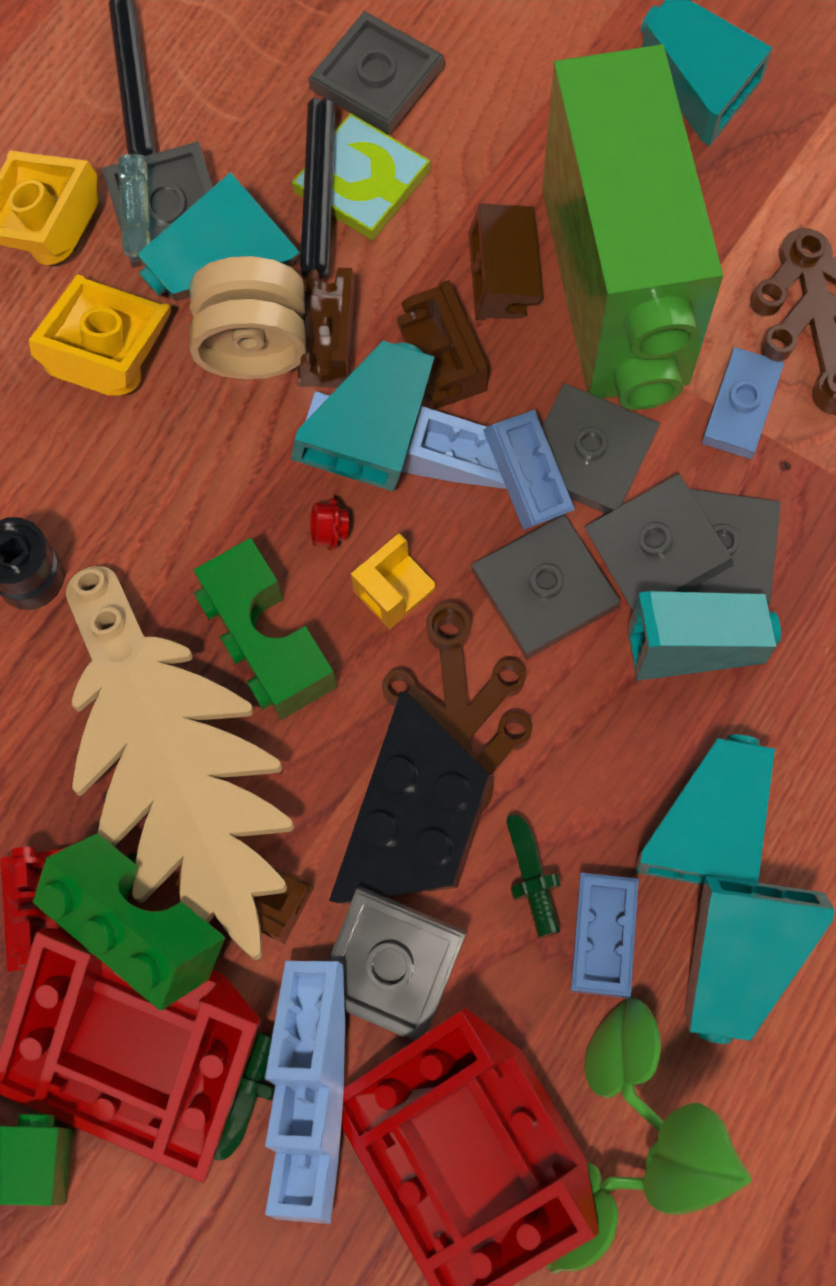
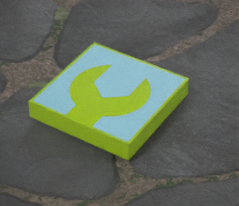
M350 113L334 131L331 216L373 241L430 172V160ZM305 167L292 181L293 192L302 198Z

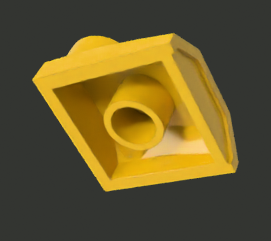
M9 151L6 156L7 160L0 170V245L28 251L42 265H53L62 262L71 255L98 205L97 173L86 160Z
M77 274L30 337V353L43 365L46 372L53 377L105 395L119 396L130 393L140 384L141 365L171 314V305L166 303L160 304L85 279L84 276Z

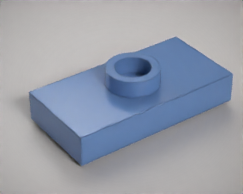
M734 347L701 444L752 460L785 362L773 361L766 356Z
M535 410L500 421L483 429L523 530L575 510Z
M580 873L570 992L627 999L631 997L639 879Z

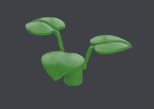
M630 997L628 1000L622 1001L596 1029L586 1050L584 1062L585 1077L593 1092L601 1097L611 1098L622 1090V1096L625 1101L659 1132L658 1140L648 1151L646 1158L647 1169L644 1178L610 1176L602 1182L599 1169L594 1164L587 1162L599 1234L592 1240L547 1265L551 1273L554 1274L562 1271L585 1269L599 1260L609 1249L618 1224L617 1203L613 1196L610 1195L615 1190H644L649 1204L654 1209L668 1215H682L709 1207L737 1192L752 1181L749 1172L734 1149L725 1124L713 1109L700 1103L685 1104L673 1111L663 1121L636 1094L634 1085L648 1081L656 1072L661 1050L660 1034L655 1018L649 1007L636 997Z

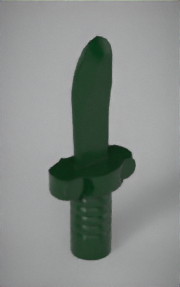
M510 815L507 817L506 822L523 878V883L510 888L513 900L528 899L538 938L556 935L560 933L549 891L561 887L559 875L543 876L531 828L521 817Z
M257 1032L214 1157L215 1160L227 1159L239 1147L245 1135L257 1097L269 1101L273 1099L275 1086L265 1082L272 1035Z

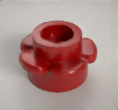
M329 498L328 503H313L310 516V535L313 546H327L328 550H334L338 545V541L347 540L349 517L347 509H339L336 499Z

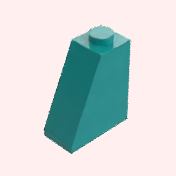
M665 0L660 7L654 5L642 22L640 32L644 34L642 47L664 44L681 113L701 141L711 146L764 80L773 47L691 0Z
M230 172L137 254L141 264L144 266L138 274L158 297L166 291L174 301L190 297V282L195 272L208 263L228 257L254 256L276 260L292 267L298 262L300 252Z
M382 341L300 426L295 436L291 460L394 492L404 464L434 356L424 354L418 347L408 343L393 344Z
M640 592L627 627L636 681L766 664L777 647L776 644L781 642L780 621L775 611L769 612L765 594Z
M728 735L725 740L718 738L635 862L634 873L703 886L705 875L758 883L775 748L760 746L758 739L747 735Z
M705 875L685 1004V1015L690 1032L697 1033L700 1038L717 1044H729L733 1042V1038L747 1041L752 1040L833 922L835 909L825 892Z

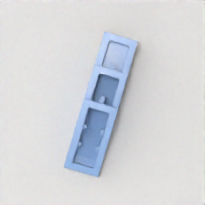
M315 391L306 420L330 395ZM421 406L401 472L456 483L507 489L483 429L487 428L486 426Z
M285 961L265 1075L266 1080L275 1084L265 1147L276 1152L265 1215L276 1220L331 1224L339 1160L344 1093L343 965L338 961Z

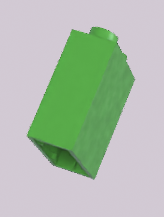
M664 44L554 61L542 193L586 392L601 399L619 396L620 404L627 409L643 410L658 407L674 400L681 394L683 386L690 385L723 278Z

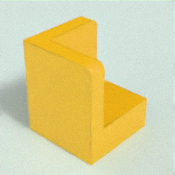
M400 533L351 573L354 593L389 630L435 591V582L409 556L408 541Z

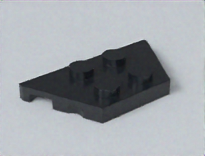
M401 691L329 899V901L342 905L351 904L355 891L360 886L387 898L406 896L421 891L432 892L458 888L494 777L408 693Z

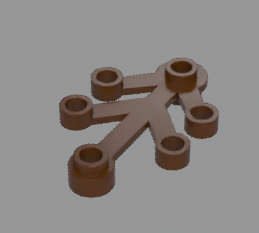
M799 228L793 230L785 237L780 250L783 265L771 279L763 280L758 284L752 295L751 303L758 313L766 316L774 315L785 302L787 290L798 278H801L805 293L804 297L781 325H775L768 330L762 341L761 348L764 355L773 361L786 360L796 347L798 336L811 321L823 371L822 376L813 388V400L823 412L836 415V387L834 385L836 383V296L827 291L824 279L826 278L836 285V259L832 257L831 244L823 234L813 229ZM762 294H771L772 296H774L776 301H768L763 297ZM777 338L782 340L786 344V347L781 348L776 346L773 343L772 339Z
M444 603L431 610L427 617L426 629L430 643L440 651L445 708L418 688L411 674L404 670H394L388 673L383 679L382 690L385 700L390 705L396 706L399 696L391 694L389 687L395 681L406 682L410 687L407 693L414 697L473 757L471 738L507 696H514L523 689L525 670L515 660L507 659L500 661L493 669L492 679L468 706L461 647L466 644L470 636V618L461 606L453 603ZM445 624H452L457 627L459 632L455 637L447 639L443 638L438 633V630ZM510 670L518 675L519 680L514 685L506 686L499 681V674ZM512 712L506 714L500 720L498 735L476 758L491 775L512 750L523 748L529 742L532 732L529 719L521 713ZM510 723H518L523 726L525 734L519 739H511L505 734L504 728ZM493 784L491 785L483 811L488 807V805L491 802L493 796Z

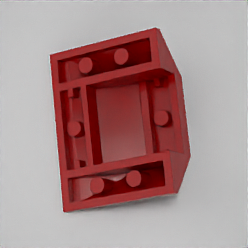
M41 928L35 934L0 1049V1095L43 1114L55 1115L57 1120L204 1183L208 1178L261 1019L227 977L212 970L207 982L162 1011H159L66 930Z
M467 1008L459 1011L344 1088L341 1127L429 1286H512L592 1240L599 1234L587 1161L522 1050Z

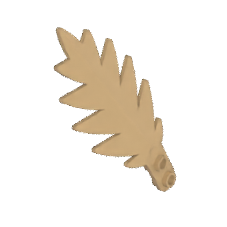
M103 566L85 568L75 574L66 587L67 601L92 659V662L85 668L77 683L72 698V706L77 712H80L95 699L96 701L82 735L72 788L77 795H83L120 758L106 795L98 834L115 847L148 813L135 863L139 868L133 882L134 899L138 903L145 902L182 864L180 902H183L207 923L216 915L232 940L251 959L257 961L262 957V937L258 912L253 897L284 893L287 890V885L269 863L235 837L290 832L293 830L294 825L288 816L267 801L237 785L218 778L279 773L282 770V765L277 758L258 746L221 729L197 722L199 720L248 717L253 715L254 710L248 701L229 689L205 677L169 665L192 660L191 651L187 647L170 640L158 637H144L116 574L111 569Z

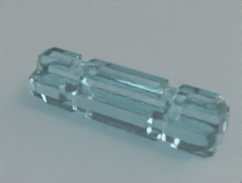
M124 154L118 159L120 181H122L119 184L121 224L125 229L121 231L122 248L125 255L137 257V254L151 242L149 230H146L150 227L149 195L147 183L145 182L148 180L147 163L143 155Z

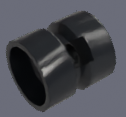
M21 517L1 519L0 596L8 605L20 610H34L47 605L57 597L64 584L65 571L60 558L49 545L43 532L33 522Z

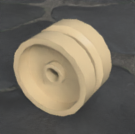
M245 256L228 257L214 261L195 272L190 282V310L193 317L190 324V353L195 363L204 370L219 376L243 380L266 379L282 375L300 365V358L306 353V331L304 320L302 319L305 314V290L303 278L293 268L276 260Z

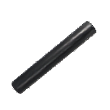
M110 0L108 4L126 144L130 160L156 153L138 18L134 0Z
M314 97L308 102L300 255L301 274L306 279L311 270L318 271L320 280L326 278L329 274L335 110L334 102L327 97L323 99Z

